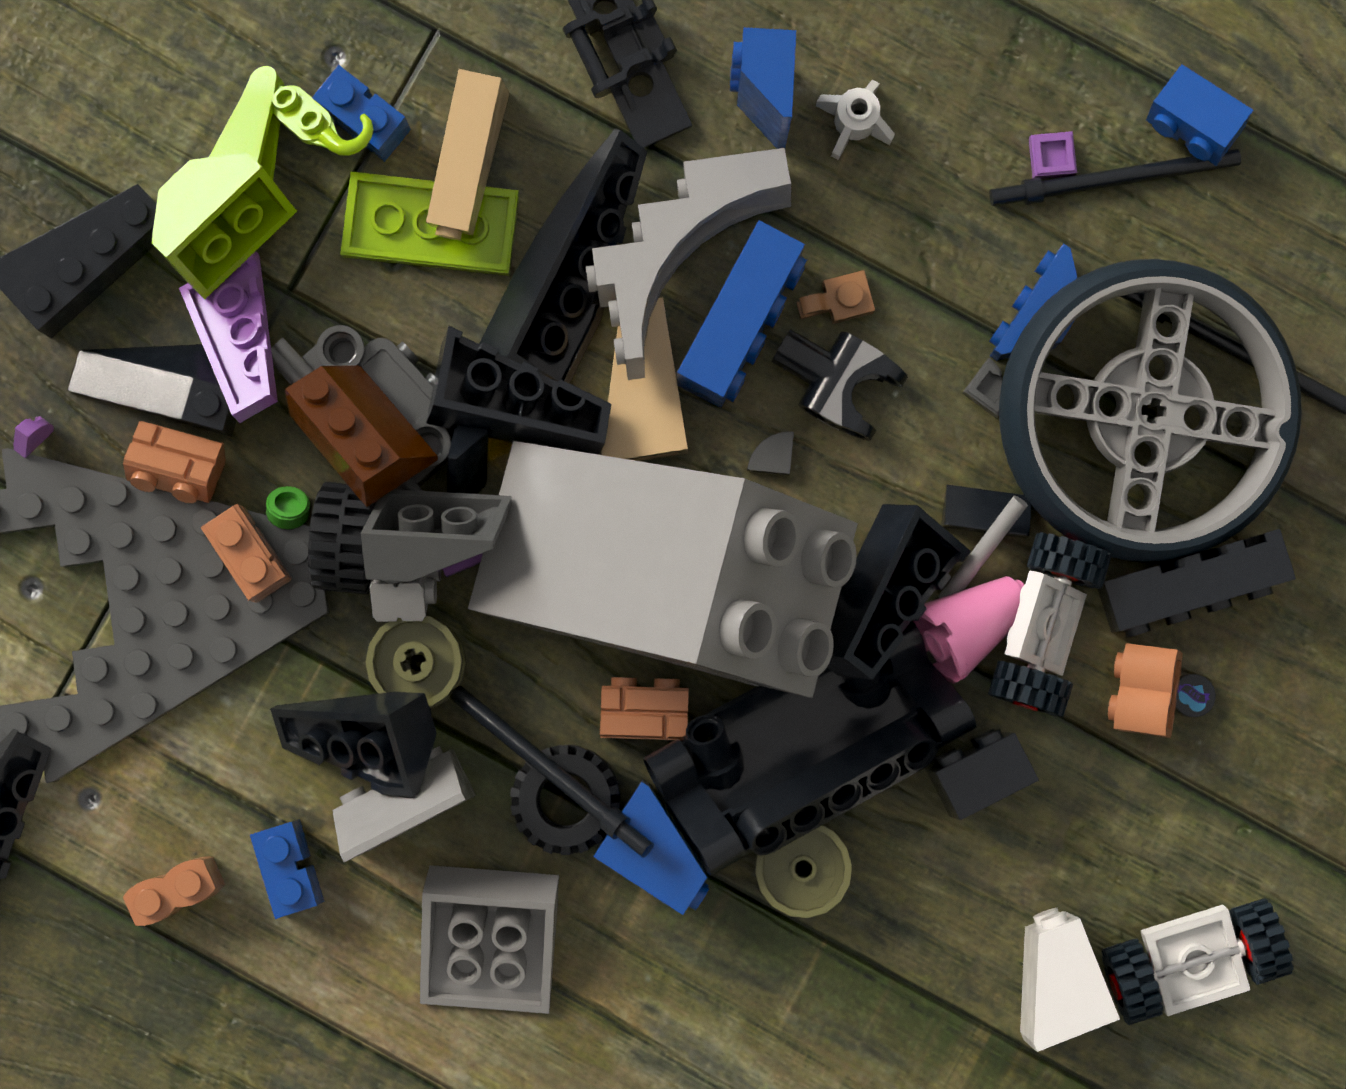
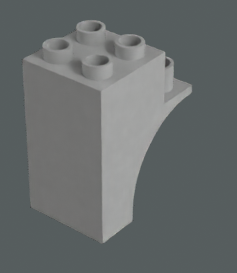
M513 441L499 495L512 496V505L494 548L484 552L482 555L468 606L469 610L524 626L688 667L757 687L760 685L813 698L818 675L827 668L832 657L834 644L830 629L840 590L850 579L855 569L857 555L853 540L858 523L745 478Z

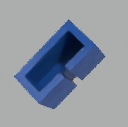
M1181 64L1153 101L1146 121L1152 124L1155 131L1160 135L1168 138L1172 137L1177 141L1179 138L1186 142L1185 146L1194 157L1203 161H1209L1217 166L1244 130L1253 109Z
M340 65L335 68L312 97L314 101L329 112L334 123L353 138H356L362 132L363 124L360 121V116L366 114L371 119L374 129L372 138L366 148L384 162L411 130L404 115L376 93L372 96L367 86Z
M300 819L250 834L275 919L318 906L325 902L314 865L299 870L296 861L311 856Z

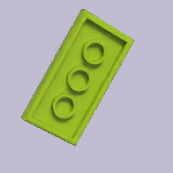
M350 172L340 252L343 258L510 276L519 190L485 187L473 236L462 233L461 240H453L435 235L436 228L426 223L435 181Z

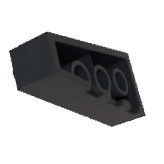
M448 326L440 348L426 424L452 430L457 428V425L488 430L489 438L510 443L517 441L597 455L600 453L606 441L611 403L561 379L557 382L537 372L539 368L524 361L520 364L499 354V349L485 342H482L480 345L462 336V331Z
M882 505L856 558L853 574L840 590L830 629L833 636V653L827 666L837 676L873 680L903 641V631L911 621H918L927 610L924 605L935 590H942L951 579L949 575L950 570L957 562H964L971 553V550L918 505Z
M1277 529L1105 581L1103 587L1098 589L1111 633L1124 630L1126 638L1151 631L1149 623L1165 618L1168 626L1191 619L1190 610L1206 606L1207 613L1233 606L1231 598L1246 594L1248 601L1271 595L1274 593L1272 586L1294 580L1296 577L1281 530Z

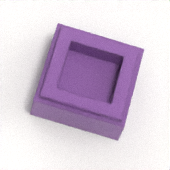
M1073 131L1037 134L1029 137L1032 178L1048 179L1076 175Z

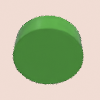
M285 486L277 488L267 497L266 516L278 528H298L309 517V498L302 490L296 487Z

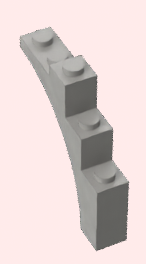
M785 148L683 162L684 179L677 180L679 199L638 205L640 222L632 223L634 243L592 248L594 265L586 266L589 292L598 291L600 307L609 306L611 326H620L622 338L613 340L617 365L626 364L628 380L645 378L644 346L649 320L662 289L679 265L702 243L727 227L757 214L791 207V180Z

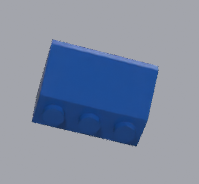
M744 27L742 42L734 41L730 92H738L737 106L775 148H785L792 119L796 30Z

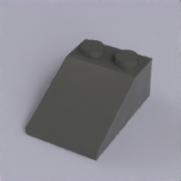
M392 490L378 499L361 532L365 578L369 580H382L385 583L391 584L410 582L493 549L511 508L512 496Z

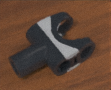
M790 329L771 361L810 384L798 404L801 409L834 429L867 441H871L876 433V429L862 419L863 416L855 409L852 403L854 387L865 380H876L882 383L886 381L894 386L903 387L908 378L907 374L881 351L844 331L839 334L831 350L827 351Z

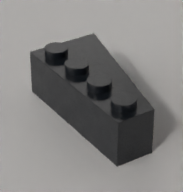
M136 184L1 256L0 290L39 332L52 339L154 247L151 242L157 203L139 184Z

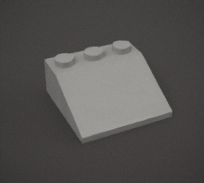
M440 746L432 749L420 791L414 797L385 795L374 790L366 793L363 786L339 797L343 805L332 811L339 852L343 862L360 856L476 796L454 750L443 753Z
M430 865L422 893L420 1004L549 1014L559 875Z

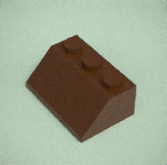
M360 365L320 366L285 389L289 414L366 507L438 460L437 454Z

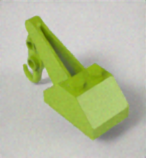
M263 66L256 69L251 74L248 84L208 158L189 160L159 189L151 243L201 297L206 299L297 212L273 181L280 122L306 144L327 148L340 156H350L360 152L370 142L374 130L371 119L366 114H362L360 116V121L363 124L362 132L352 140H343L338 135L334 120L329 112L314 101L303 89L294 85L285 86L272 67Z

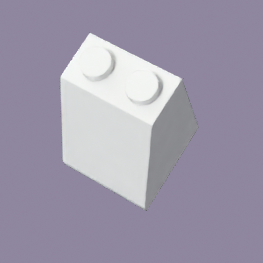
M1052 908L1033 916L1035 923L1025 926L1020 1032L1023 1040L1036 1052L1120 1020L1081 919L1066 911L1059 912L1058 908Z

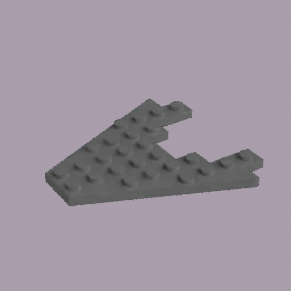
M9 448L2 449L7 489L0 490V535L55 526L60 567L66 568L103 562L114 645L72 651L78 694L0 706V743L15 729L52 748L44 769L46 783L59 781L330 613L327 590L313 588L309 577L308 543L310 526L302 525L294 529H282L274 526L266 515L248 511L255 521L254 526L261 530L292 577V580L255 603L248 601L201 529L206 523L232 506L214 501L207 503L197 500L195 503H185L179 501L172 493L156 488L153 492L141 491L132 486L130 481H127L125 478L32 454L24 458L15 450Z

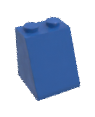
M642 779L622 812L630 818V824L654 843L653 849L646 857L642 858L619 838L612 839L606 835L593 857L680 914L684 915L688 907L696 911L709 890L708 884L704 883L707 879L706 872L651 785Z

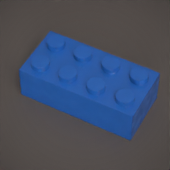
M758 220L677 371V386L719 408H722L726 399L731 402L735 401L745 382L744 379L747 373L742 371L745 363L748 362L754 365L767 337L762 331L766 325L774 328L787 300V297L782 295L785 288L793 291L805 269L804 266L807 259L801 257L805 246L804 243Z

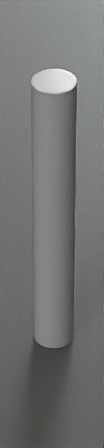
M1015 495L1012 497L938 595L939 598L965 590L1028 505L1024 500Z

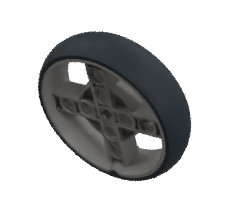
M1161 259L1130 260L1098 268L1075 279L1048 299L1026 325L1011 352L1003 376L999 402L1000 432L1009 467L1020 489L1036 511L1054 529L1067 538L1103 549L1111 553L1113 558L1138 562L1168 561L1206 551L1225 542L1255 520L1275 496L1290 469L1298 444L1302 417L1301 391L1293 357L1283 335L1263 307L1240 287L1214 272L1182 262ZM1145 292L1136 348L1127 350L1111 359L1099 371L1094 381L1041 372L1053 345L1067 327L1080 315L1107 300L1122 295ZM1193 302L1218 316L1242 342L1256 371L1260 386L1262 408L1214 400L1211 387L1204 374L1193 362L1184 356ZM1161 313L1167 315L1172 322V330L1167 337L1162 336L1156 329V320ZM1155 356L1159 357L1165 365L1164 375L1159 380L1154 379L1149 372V363ZM1063 385L1068 386L1074 393V402L1068 409H1063L1056 400L1057 391ZM1106 392L1112 394L1116 400L1115 411L1110 416L1104 415L1099 408L1100 397ZM1151 403V407H1157L1156 417H1149L1147 420L1148 415H1142V406ZM1190 406L1195 407L1200 414L1199 424L1194 429H1190L1184 421L1185 411ZM1035 413L1087 422V427L1094 444L1102 455L1116 466L1107 521L1094 516L1080 507L1057 483L1040 449L1035 426ZM1232 413L1237 414L1242 422L1241 430L1236 436H1232L1226 427L1227 419ZM1206 441L1255 449L1252 460L1243 477L1235 488L1215 507L1184 524L1155 529L1165 473L1174 471L1188 463L1202 449ZM1141 442H1145L1151 450L1150 460L1143 466L1136 461L1134 456L1136 446ZM1137 484L1144 492V499L1139 507L1133 508L1127 500V494L1129 489Z

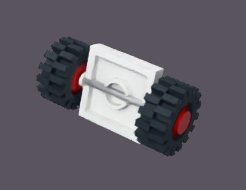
M1036 533L1027 562V567L1034 571H1029L1026 584L1021 589L1019 608L1014 624L1008 632V644L1005 651L1006 655L1025 662L1028 666L998 661L988 695L1029 710L1064 717L1073 683L1057 676L1046 674L1045 671L1063 676L1087 594L1071 587V583L1101 589L1112 557L1111 553L1067 537H1059L1050 533Z
M1260 899L1231 908L1229 911L1224 905H1220L1140 930L1146 953H1144L1143 946L1139 943L1138 939L1103 948L1101 951L1110 990L1114 994L1115 1003L1118 1004L1121 1016L1123 1015L1127 1025L1163 1015V1012L1170 1016L1250 991L1243 964L1246 965V971L1249 976L1251 975V979L1256 985L1291 975L1293 973L1292 970H1294L1291 962L1293 961L1292 954L1288 950L1290 945L1284 936L1285 930L1283 925L1280 926L1279 917L1267 899Z

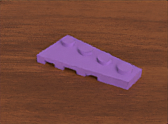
M255 251L206 299L201 297L188 283L179 288L231 414L239 423L278 402L260 256Z

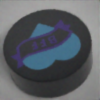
M1197 674L1180 677L1176 697V711L1186 717H1200L1207 714L1214 706L1216 699L1212 683L1204 676Z

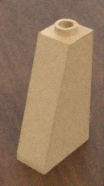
M462 69L458 70L426 219L427 224L436 228L435 235L461 240L462 233L472 236L474 234L510 93L503 80L499 77Z
M663 297L658 298L649 320L644 346L645 378L628 380L626 364L617 365L614 351L608 402L611 403L606 441L601 453L603 456L646 461L688 453ZM620 326L617 328L616 339L622 338Z

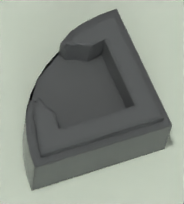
M988 358L962 392V394L995 418L999 416L1000 392L1003 381L1002 373L996 363Z
M794 432L777 433L763 440L752 453L747 471L790 475Z

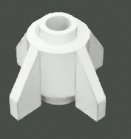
M871 80L866 88L850 89L843 95H820L816 106L835 115L834 123L836 129L841 134L831 157L839 160L849 140H861L870 134L888 145L891 144L895 133L881 118L880 104L878 98L874 95L880 83ZM859 110L863 115H856L854 112Z

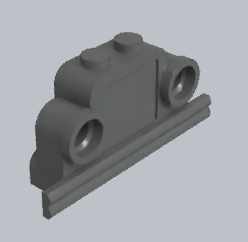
M336 325L326 329L320 335L317 344L302 358L284 338L280 339L271 348L273 366L291 385L320 366L360 365L438 456L436 462L394 490L423 491L420 487L448 462L451 446V437L448 431L443 427L426 424L435 376L429 373L424 377L414 365L419 359L403 341L395 346L388 339L377 338L365 346L363 339L353 328L345 325Z

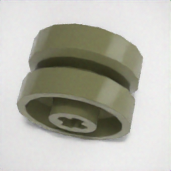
M429 616L424 617L423 621H402L401 618H398L397 621H389L380 627L369 643L365 661L369 681L378 694L387 692L425 693L430 708L438 707L450 699L452 691L462 684L467 665L464 646L454 630L441 621ZM415 655H422L426 659L425 662L420 664L421 671H415L411 667V659Z
M822 825L771 854L757 855L755 874L760 892L772 907L788 916L811 918L827 913L841 902L850 886L852 864L845 844L833 830ZM801 860L808 861L812 866L811 874L807 877H803L801 874L797 875L795 872V866Z

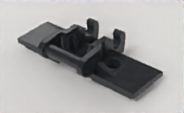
M567 0L576 19L566 24L562 30L566 38L572 39L594 85L591 88L594 97L601 98L612 93L634 141L645 149L692 127L687 112L663 62L674 57L677 49L671 37L664 38L655 20L654 15L657 7L654 1L642 0V4L636 7L633 0ZM601 1L612 2L617 8L609 14H599L595 10L593 11L596 4ZM598 31L602 33L620 71L619 73L608 77L588 33L590 35ZM643 75L652 81L653 89L648 95L639 97L631 93L628 85L635 76Z

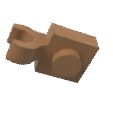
M864 270L823 280L822 288L824 293L801 297L799 302L796 303L801 319L829 312L832 324L870 315L875 312Z

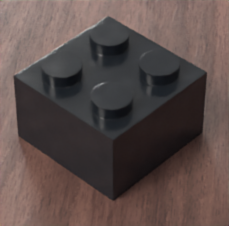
M993 728L972 738L971 742L974 747L962 752L961 748L957 750L953 748L936 756L933 760L935 766L926 771L949 817L962 820L1039 781L1015 733L1001 732L1000 729L994 730Z

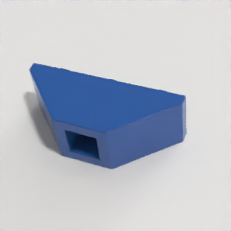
M1064 243L1056 254L1049 250L1034 271L1041 276L1033 289L1025 285L1012 305L1014 309L1018 310V313L1010 324L1002 321L989 342L996 346L990 354V357L994 360L1008 359L1020 334L1033 315L1060 289L1077 279L1071 248ZM1074 321L1061 334L1052 349H1055L1062 342Z

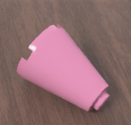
M1005 576L924 604L927 610L918 621L913 622L923 637L926 652L930 651L937 661L933 665L948 682L955 684L965 679L1008 634L1014 624L1019 608L1020 592L1025 585L1022 581Z

